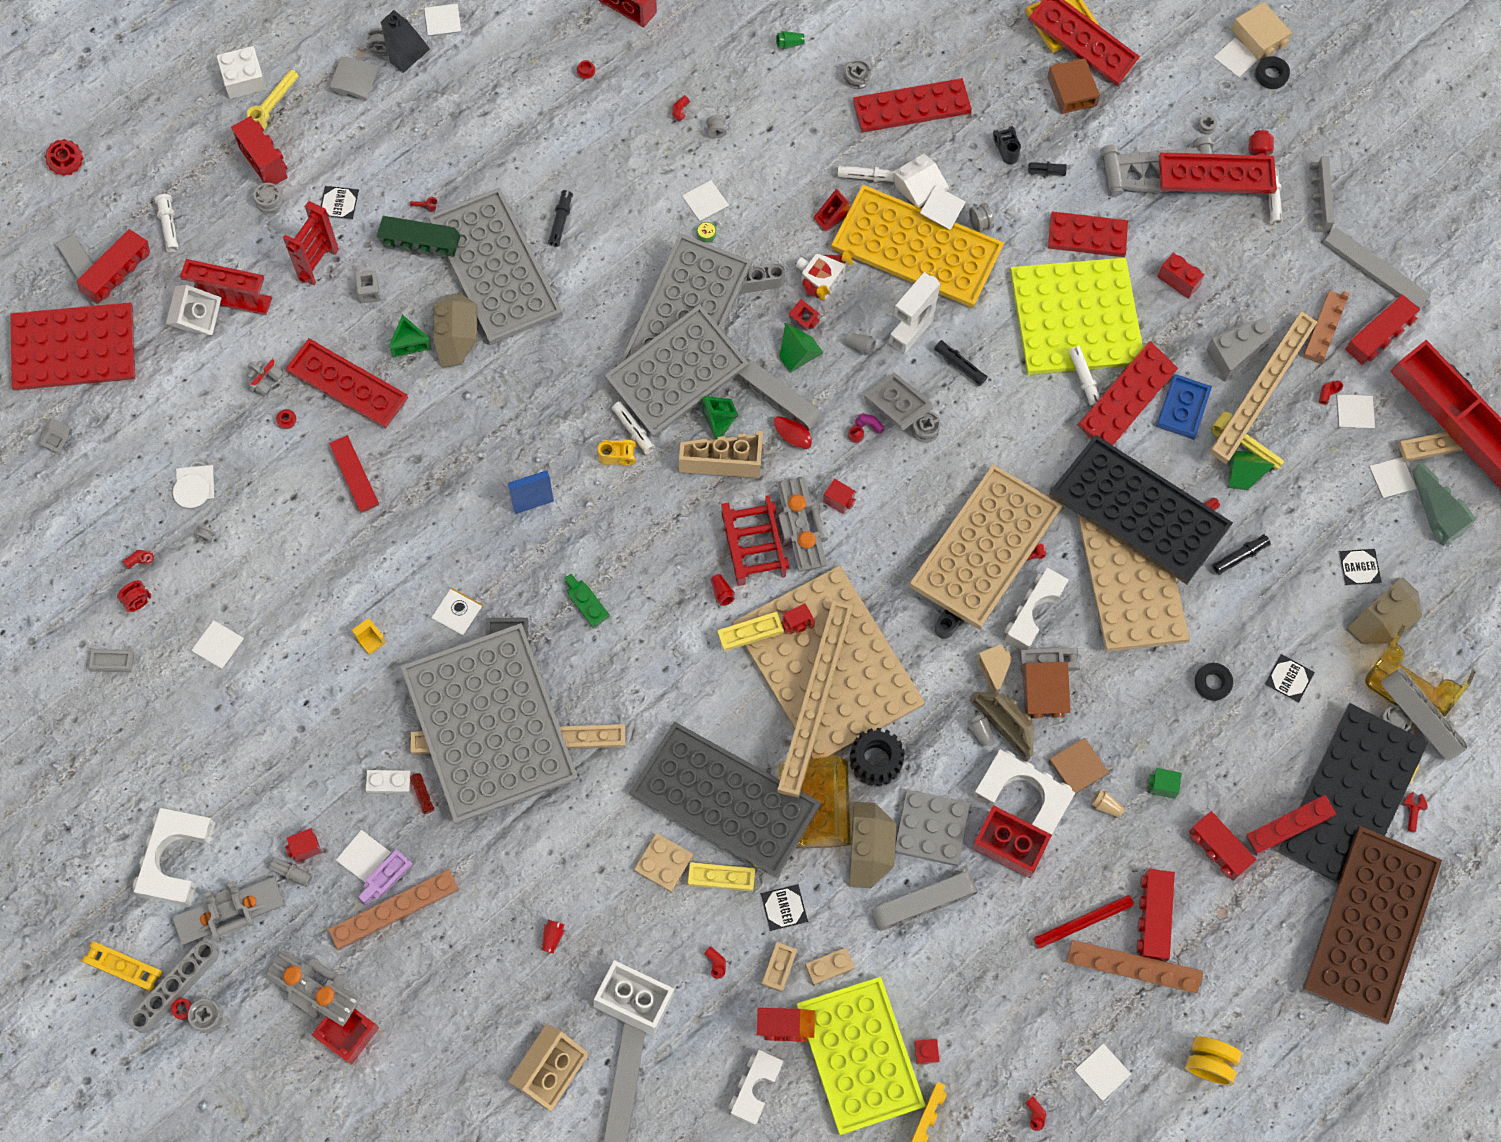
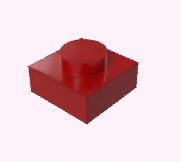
M937 1039L914 1041L917 1065L940 1062Z

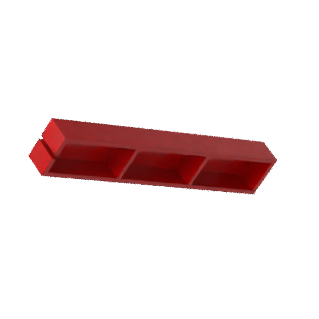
M1425 340L1401 359L1390 372L1501 489V417L1445 358Z

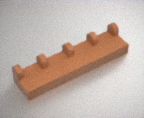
M1329 290L1303 355L1304 358L1319 364L1323 363L1349 293L1342 292L1338 294Z

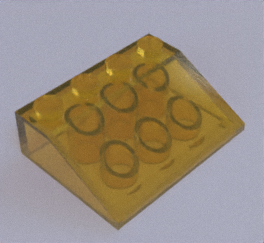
M838 755L810 759L801 792L821 802L822 805L796 848H833L851 845L848 761ZM785 763L779 764V780L781 779Z

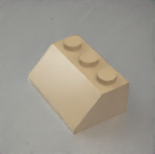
M546 1024L508 1082L552 1112L589 1053L562 1031Z

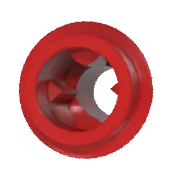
M721 574L714 575L710 580L716 602L721 606L731 604L735 600V592Z
M548 919L547 925L544 924L542 951L554 954L566 931L564 930L565 924Z

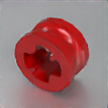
M184 998L175 1000L171 1006L172 1015L179 1020L188 1019V1011L192 1003ZM185 1003L187 1012L185 1014L181 1012V1015H178L180 1012L177 1009L178 1006H184Z

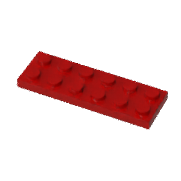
M1042 0L1028 18V21L1078 58H1086L1090 67L1117 87L1140 58L1138 54L1065 0Z
M963 78L853 97V104L861 133L966 115L972 112Z
M1160 152L1159 155L1161 191L1275 194L1277 191L1274 156Z
M308 338L285 368L291 375L385 429L408 399V394Z
M1149 341L1080 420L1077 426L1089 438L1092 439L1096 434L1111 445H1114L1177 371L1178 367Z

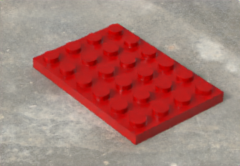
M131 302L10 313L11 378L13 390L135 379L133 305Z

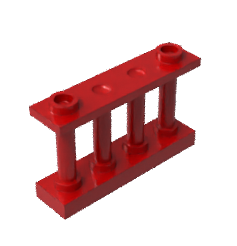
M308 201L304 206L308 219L294 239L284 235L283 240L297 278L303 283L308 282L315 285L316 280L312 271L325 253L329 252L336 255L339 247L326 209Z
M190 259L185 260L180 274L181 280L194 282V288L221 297V306L267 315L272 296L260 294L264 282L263 275Z
M765 495V505L734 510L730 509L729 502L721 504V514L737 586L745 585L746 577H749L751 574L780 569L781 577L784 578L786 577V570L789 569L788 558L783 557L774 518L776 513L775 502H771L769 495ZM767 513L769 524L743 529L734 527L733 521H736L737 518ZM766 532L772 533V543L745 548L738 545L740 537ZM774 550L778 559L775 562L748 567L742 563V558H745L747 555Z

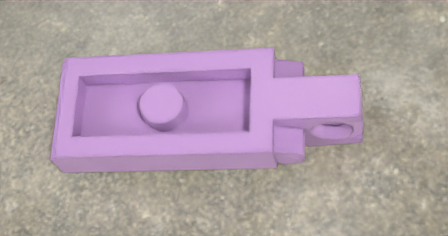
M396 849L365 880L366 883L363 885L365 890L358 896L360 901L367 906L374 898L378 900L413 866L412 862Z

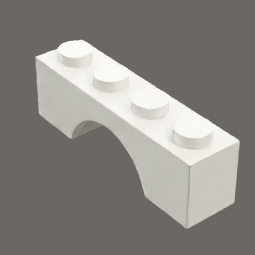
M1049 568L1045 570L1044 574L1040 572L1034 581L1037 584L1035 589L1032 590L1030 588L1024 598L1027 601L1024 607L1020 605L1014 615L1017 619L1014 623L1010 622L1004 632L1007 634L1005 641L1020 650L1029 649L1039 632V628L1033 621V609L1043 603H1057L1069 579Z

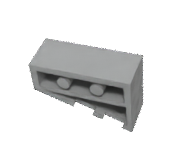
M1261 318L1212 338L1207 351L1226 382L1232 374L1242 368L1248 360L1252 359L1268 345L1274 333L1265 318Z

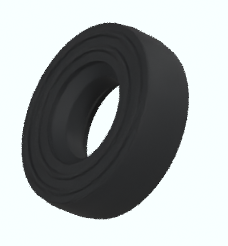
M1275 56L1263 58L1258 63L1255 71L1258 83L1268 89L1281 88L1286 84L1290 76L1289 65L1283 59ZM1275 68L1279 71L1280 75L1276 78L1269 77L1266 74V69Z
M1208 663L1202 666L1195 675V688L1207 700H1221L1228 696L1233 688V676L1229 669L1222 664ZM1212 674L1219 676L1222 681L1221 687L1218 689L1210 688L1206 683L1207 676Z

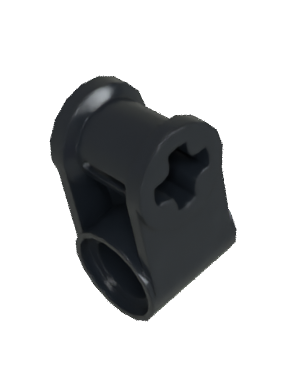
M1009 126L1008 129L1001 131L994 130L993 139L1003 161L1007 164L1016 163L1019 159L1021 144L1014 127Z
M945 609L937 620L935 633L939 638L947 639L964 623V620ZM941 624H946L950 628L944 629L941 627Z

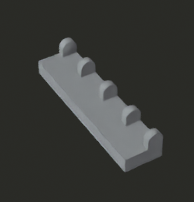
M1321 156L1319 162L1310 163V169L1317 170V177L1311 178V183L1318 184L1319 193L1312 195V199L1320 203V210L1314 211V217H1321V225L1315 226V232L1330 233L1335 223L1329 156Z

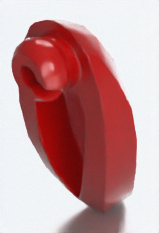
M780 416L774 418L777 432L787 443L797 448L809 449L811 447L812 437L801 423Z

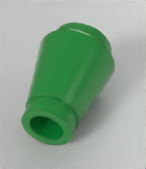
M781 31V33L776 35L777 47L782 48V50L804 45L805 43L803 33Z

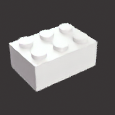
M614 960L594 998L593 1007L654 1036L673 999L674 988Z

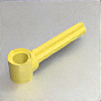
M294 70L288 71L260 106H253L247 110V117L252 116L255 122L259 121L265 130L267 120L270 118L269 113L298 79L299 75Z
M1222 412L1211 426L1212 433L1219 437L1233 415L1229 412ZM1247 434L1240 443L1255 455L1275 464L1273 468L1276 470L1284 463L1283 459Z

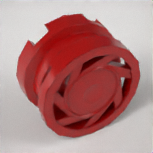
M137 580L125 585L118 592L117 599L123 604L127 612H135L148 603L147 599H150L152 595L148 589H145L142 581Z

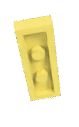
M777 612L717 630L724 652L784 633Z
M690 862L688 886L753 892L755 868Z

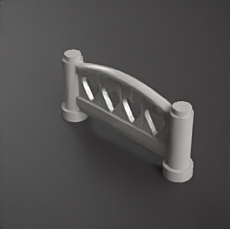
M1202 136L1193 141L1194 148L1120 154L1118 145L1111 144L1102 147L1100 155L1105 163L1110 193L1112 196H1119L1123 194V190L1169 192L1161 191L1160 177H1152L1151 179L1145 177L1148 166L1151 165L1160 174V152L1213 154L1212 138L1210 136ZM1130 167H1133L1141 176L1140 180L1133 179L1130 181L1126 179V174Z

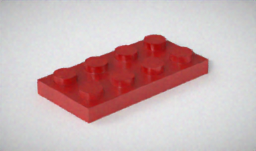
M1052 211L1050 215L1048 249L1125 258L1128 220Z

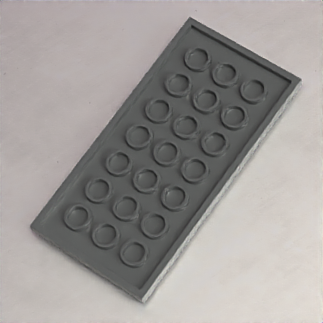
M675 721L629 792L632 797L776 879L822 805L821 802L803 792H800L799 798L778 793L777 789L780 783L778 778Z

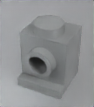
M376 271L356 273L360 302L381 301Z

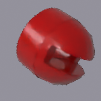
M858 425L852 426L848 431L849 440L853 443L861 442L864 438L863 428Z

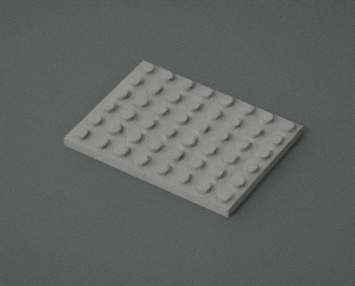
M522 623L401 666L455 825L579 780Z

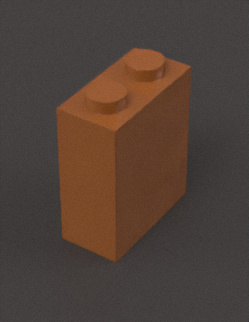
M1086 58L1050 66L1047 78L1061 114L1097 106L1100 94Z
M1068 662L1024 663L1025 713L1031 714V718H1044L1043 714H1052V718L1065 717L1064 713H1070Z

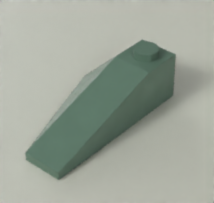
M1423 462L1418 463L1412 473L1433 535L1444 546L1462 536L1475 522L1476 518L1460 498L1456 500L1450 494L1451 489L1448 486L1442 487L1439 484L1438 477Z

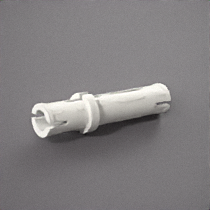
M839 165L838 178L895 183L893 175L895 170L879 169V167L874 169Z
M1275 169L1277 191L1275 194H1268L1270 224L1280 225L1283 223L1280 198L1282 187L1279 184V170Z
M1077 346L1068 350L1082 383L1081 389L1085 391L1090 403L1089 405L1092 406L1100 398L1095 386L1097 383L1091 376L1081 347Z
M622 401L615 403L612 406V410L632 435L631 439L638 443L645 455L650 454L654 451L655 445L647 437L645 429L638 425Z

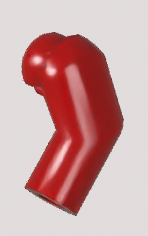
M685 95L672 106V116L678 122L685 118V114L682 111L690 103V100Z
M1338 380L1324 384L1321 388L1319 404L1327 405L1330 396L1343 389V383Z
M136 550L122 562L130 569L137 563H152L154 555L150 551Z
M710 946L704 955L712 961V977L720 979L726 973V959Z
M1032 1096L1025 1102L1032 1111L1030 1127L1034 1131H1040L1045 1126L1046 1111L1036 1098Z

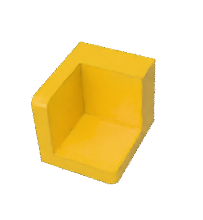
M369 618L352 629L354 637L369 655L386 644L384 636Z

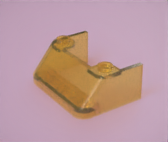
M1402 624L1365 678L1366 685L1392 704L1398 705L1383 687L1382 680L1401 668L1445 717L1470 686L1476 672L1471 670L1460 685L1453 680L1445 679L1437 687H1434L1400 664L1405 656L1404 649L1397 644L1406 628Z

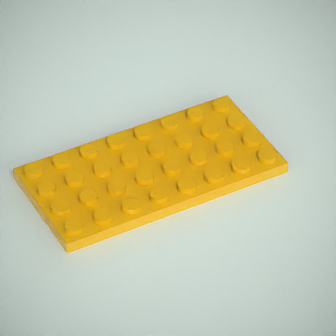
M862 185L831 244V249L842 254L846 250L851 249L856 255L854 259L911 283H915L925 272L929 276H934L941 283L938 294L974 308L1003 249L1004 242L958 223H954L950 230L920 213L921 208Z

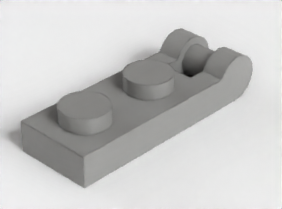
M1078 648L1020 650L1021 671L1023 672L1024 663L1064 662V656L1069 657L1068 670L1078 671L1080 670V663L1077 662Z

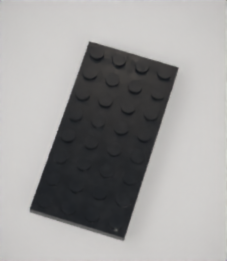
M1096 434L1049 493L1051 497L1186 585H1188L1233 524L1229 519Z
M1349 703L1299 806L1300 808L1326 795L1336 815L1315 827L1281 843L1278 853L1339 883L1357 827L1362 826L1381 835H1386L1428 742Z

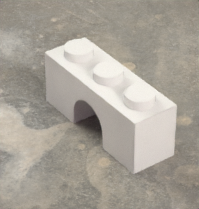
M758 1050L757 1055L752 1054L747 1065L750 1067V1071L747 1076H742L738 1085L741 1091L738 1097L733 1096L729 1105V1109L732 1110V1117L756 1127L765 1103L754 1097L752 1089L756 1083L761 1081L774 1085L784 1061L761 1050Z

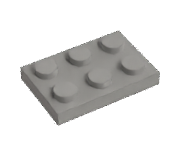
M895 372L864 394V398L868 403L902 431L933 409L932 403Z

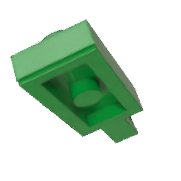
M572 574L564 578L566 580L565 583L569 587L566 590L569 598L592 628L610 617V614L586 583L582 580L578 582Z

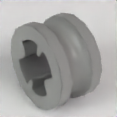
M1204 115L1198 125L1199 131L1203 134L1213 133L1217 120L1211 115Z
M198 525L196 528L198 532L194 533V537L200 541L211 543V536H214L215 531L206 526Z

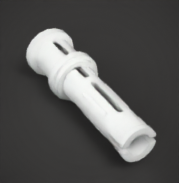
M160 194L154 198L155 203L158 205L157 217L162 223L166 251L172 253L179 250L173 222L175 211L171 205L173 200L169 194Z

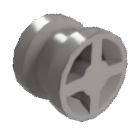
M712 115L707 119L708 135L711 138H721L726 135L727 129L724 126L726 123L724 116Z

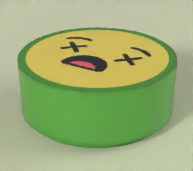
M711 222L699 224L697 227L698 238L703 242L714 240L716 237L715 225Z

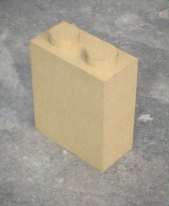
M1265 2L1237 17L1231 29L1259 61L1265 57L1272 56L1278 49H1284L1290 43L1289 39L1292 35L1290 29Z

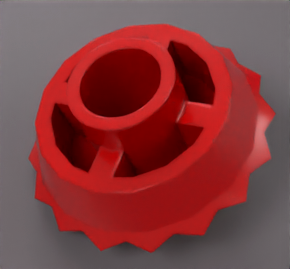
M66 139L56 140L54 143H51L46 149L44 156L49 169L54 171L55 174H61L62 176L72 175L73 172H77L78 168L82 166V160L84 159L79 146L74 144L73 141Z

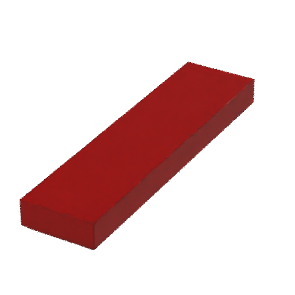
M348 435L330 442L329 445L360 513L379 506L376 495Z

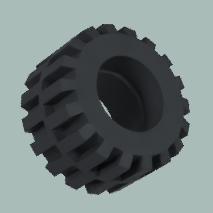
M871 728L867 730V733H864V731L860 733L859 738L856 737L849 760L851 761V770L854 769L855 777L859 776L862 783L868 781L870 786H873V783H877V786H882L884 782L887 785L891 782V779L895 780L902 769L905 754L904 749H902L903 744L901 740L897 741L898 736L895 734L891 736L890 731L887 729L885 732H881V728H877L876 731H873ZM879 748L887 753L889 762L884 766H873L867 762L864 754L869 749Z

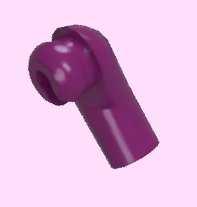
M861 413L855 419L856 425L864 427L865 424L870 425L877 434L885 430L883 424L873 415Z

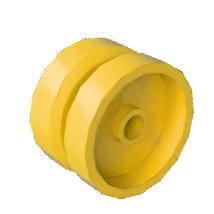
M1195 1036L1191 1046V1050L1195 1055L1188 1057L1185 1069L1204 1080L1232 1086L1237 1074L1232 1067L1240 1064L1242 1052L1222 1041Z

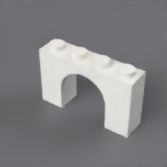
M925 272L895 305L894 316L900 319L901 322L890 334L889 344L903 354L910 349L933 322L941 283L934 276H929Z
M1000 749L976 789L973 798L992 808L1000 792L1007 784L1013 781H1026L1039 791L1042 799L1040 812L1032 825L1052 834L1075 792L1072 791L1069 785L1065 783L1060 784L1053 780L1050 774L1035 770L1031 763L1022 762L1016 759V756L1010 751Z
M160 808L158 814H155L153 819L154 829L152 835L150 834L147 838L146 847L148 848L146 854L140 860L141 870L139 877H136L133 883L134 893L142 898L190 907L196 885L192 881L164 875L160 868V858L164 849L177 840H191L209 844L215 822L208 817Z

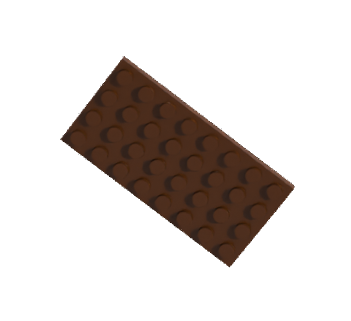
M1362 826L1357 827L1302 990L1385 1025L1389 1024L1442 860Z

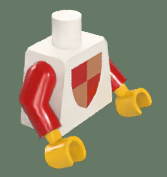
M848 249L843 254L838 255L815 254L810 262L801 257L796 264V268L803 271L801 282L806 294L809 297L820 298L821 301H825L844 276L845 263L848 265L853 264L851 258L856 257L854 252Z

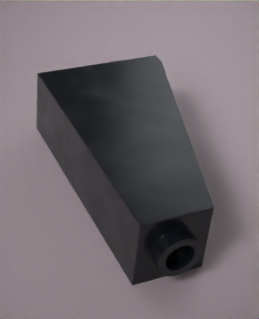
M395 10L380 22L390 63L403 73L430 50L429 46L408 20Z

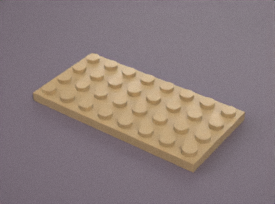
M993 464L914 576L909 587L980 630L1063 505Z
M1077 514L1106 652L1188 643L1190 638L1176 577Z

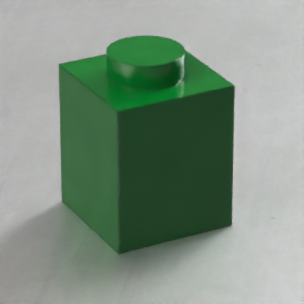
M1156 768L1148 777L1147 786L1150 787L1149 794L1175 799L1180 791L1182 773Z

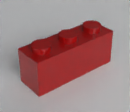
M1212 811L1189 830L1192 841L1197 845H1201L1206 851V856L1211 861L1216 862L1221 867V872L1233 881L1257 860Z

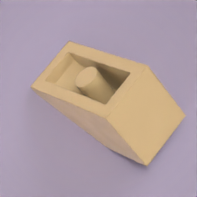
M1002 644L980 652L976 659L992 693H999L1011 663V655L1007 649H1004Z

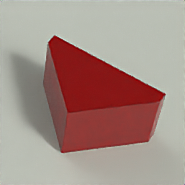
M835 189L813 218L824 231H828L846 218L850 202L838 189Z

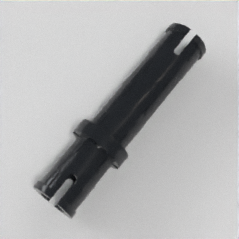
M567 190L561 191L559 204L555 208L556 215L548 240V244L552 246L554 239H556L554 247L560 246L566 218L571 210L569 207L573 193L569 191L567 198H565Z
M943 340L937 343L934 350L946 358L949 364L956 366L979 386L986 381L988 376L962 357L957 349L954 350Z
M1263 534L1251 542L1244 543L1240 549L1213 563L1214 571L1221 575L1245 559L1255 557L1259 551L1271 545L1270 539L1267 535Z

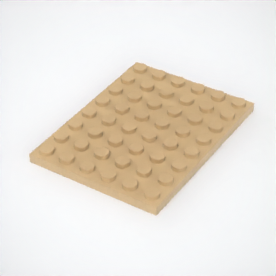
M841 566L824 573L732 622V625H736L774 612L778 613L782 622L783 613L804 603L809 608L815 619L813 629L807 626L805 631L799 634L795 632L791 635L789 632L785 633L784 631L782 634L744 645L795 730L832 601L853 605L811 753V758L815 765L853 745L856 737L859 738L860 733L863 731L867 733V730L871 728L873 731H876L877 728L882 729L925 706L923 698Z

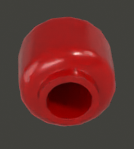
M1257 130L1249 137L1250 155L1269 156L1273 153L1274 136L1269 134V131Z

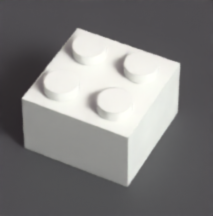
M254 46L217 55L224 84L230 99L267 90Z

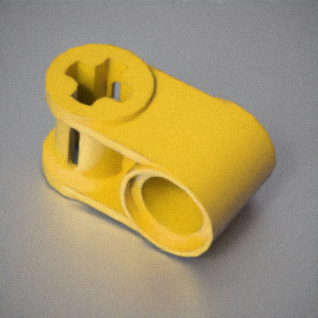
M632 440L602 441L597 448L598 461L603 465H634L636 463V458L634 457L636 443ZM603 451H610L611 454H609V455H604L602 452H603Z

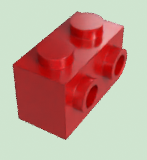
M1173 252L1162 264L1157 277L1189 299L1201 285L1205 274L1199 268L1186 262L1182 256H1178Z

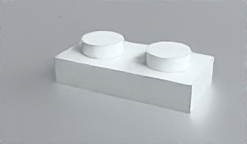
M367 770V793L410 794L411 771Z

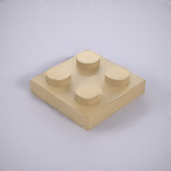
M656 833L635 867L634 872L672 893L694 854Z

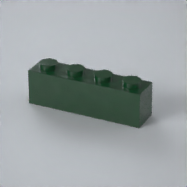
M382 216L376 237L386 248L399 247L404 251L417 250L422 254L434 253L440 257H454L461 235L455 227Z

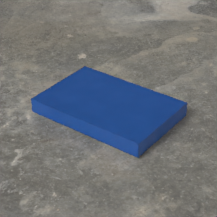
M1174 374L1156 427L1194 440L1212 386Z
M548 471L508 483L515 514L554 502Z

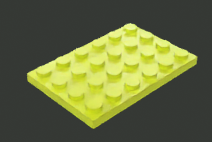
M881 977L797 1003V1009L815 1010L814 1038L807 1039L839 1136L926 1107Z

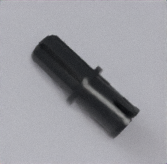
M1049 161L1047 163L1030 162L1028 164L1029 174H1044L1046 177L1049 175L1065 176L1067 171V164H1054Z

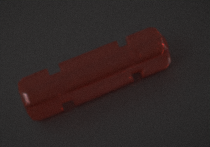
M420 773L411 775L410 780L414 786L413 788L423 813L429 814L433 812L434 807L430 801L425 783H423L422 775Z

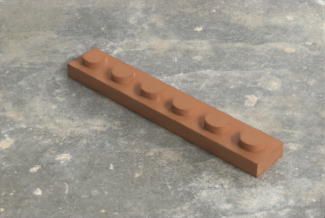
M448 869L328 930L337 949L341 950L459 891V888Z
M1074 940L1071 941L1067 955V963L1193 993H1198L1203 978L1202 970Z

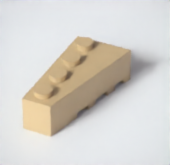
M758 431L752 435H746V433L738 434L737 437L730 438L722 436L716 440L709 441L707 439L680 442L679 472L760 478L763 431Z

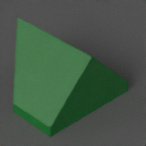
M402 314L389 344L392 357L431 350L429 337Z
M785 323L779 358L791 373L823 354V351L813 337Z
M710 396L702 398V411L716 440L726 433L739 415L731 399Z
M1235 451L1229 460L1228 488L1249 490L1275 464L1251 452Z

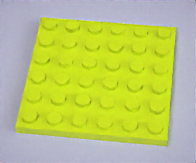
M1126 258L1011 267L1010 274L1027 375L1076 371L1068 350L1077 346L1081 347L1089 370L1127 367L1143 348Z

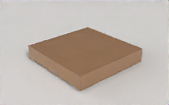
M1086 738L1081 739L1049 759V762L1062 781L1069 785L1075 794L1109 774Z

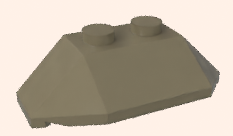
M461 293L441 296L434 304V343L441 366L446 368L462 365L464 358L477 341V304Z
M1402 577L1375 600L1346 630L1361 644L1394 643L1422 617L1418 591Z
M974 692L969 701L985 718L987 717L992 726L1028 762L1033 755L1034 725L1031 717L1026 713H1022L1018 709L1016 701L1011 697L1008 698L1005 694Z
M854 802L849 887L871 889L895 864L896 822L876 803Z

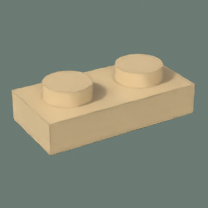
M776 942L762 982L763 986L783 993L797 953L796 948Z
M847 948L805 964L813 986L855 969Z

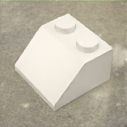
M925 154L893 171L896 190L917 208L926 203L935 185L945 191L949 190V186L936 163Z
M188 285L175 286L166 324L184 331L211 336L213 335L221 297Z

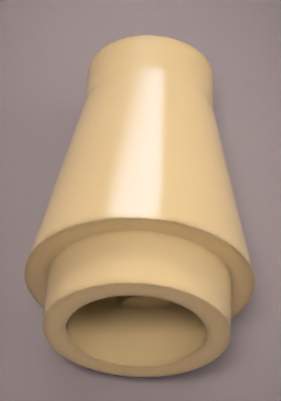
M1099 790L1091 802V805L1095 806L1094 809L1117 818L1122 815L1125 809L1107 791Z

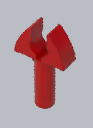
M1414 791L1402 803V806H1407L1410 810L1407 830L1411 833L1416 832L1419 811L1428 809L1426 799L1422 793L1418 796V804L1415 806L1413 802Z

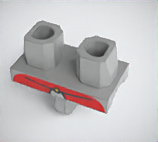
M274 358L269 361L263 370H261L264 365L262 361H259L256 365L251 362L247 365L250 370L247 376L252 379L257 375L248 388L252 393L256 391L265 396L272 387L264 381L266 377L269 376L275 382L282 377L283 371L276 365L277 361Z

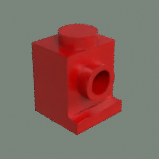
M802 299L789 312V317L807 331L809 328L814 329L820 322L818 319L820 314ZM804 314H808L810 318L808 320H803L802 316Z
M806 603L783 613L781 624L785 633L789 632L791 635L796 632V634L805 631L807 626L813 629L815 619Z

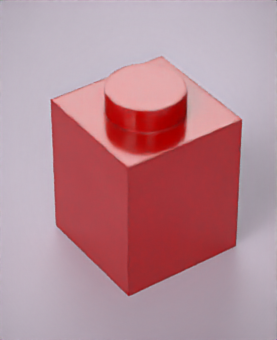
M834 478L824 493L823 503L844 514L856 502V499H854L855 490Z
M312 828L287 837L288 845L285 846L289 858L293 857L297 863L322 853Z

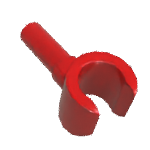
M429 197L426 202H410V206L426 207L429 212L436 210L435 205H430L437 204L435 197Z
M1038 544L1034 549L1035 552L1030 555L1027 561L1034 558H1044L1046 556L1045 545Z

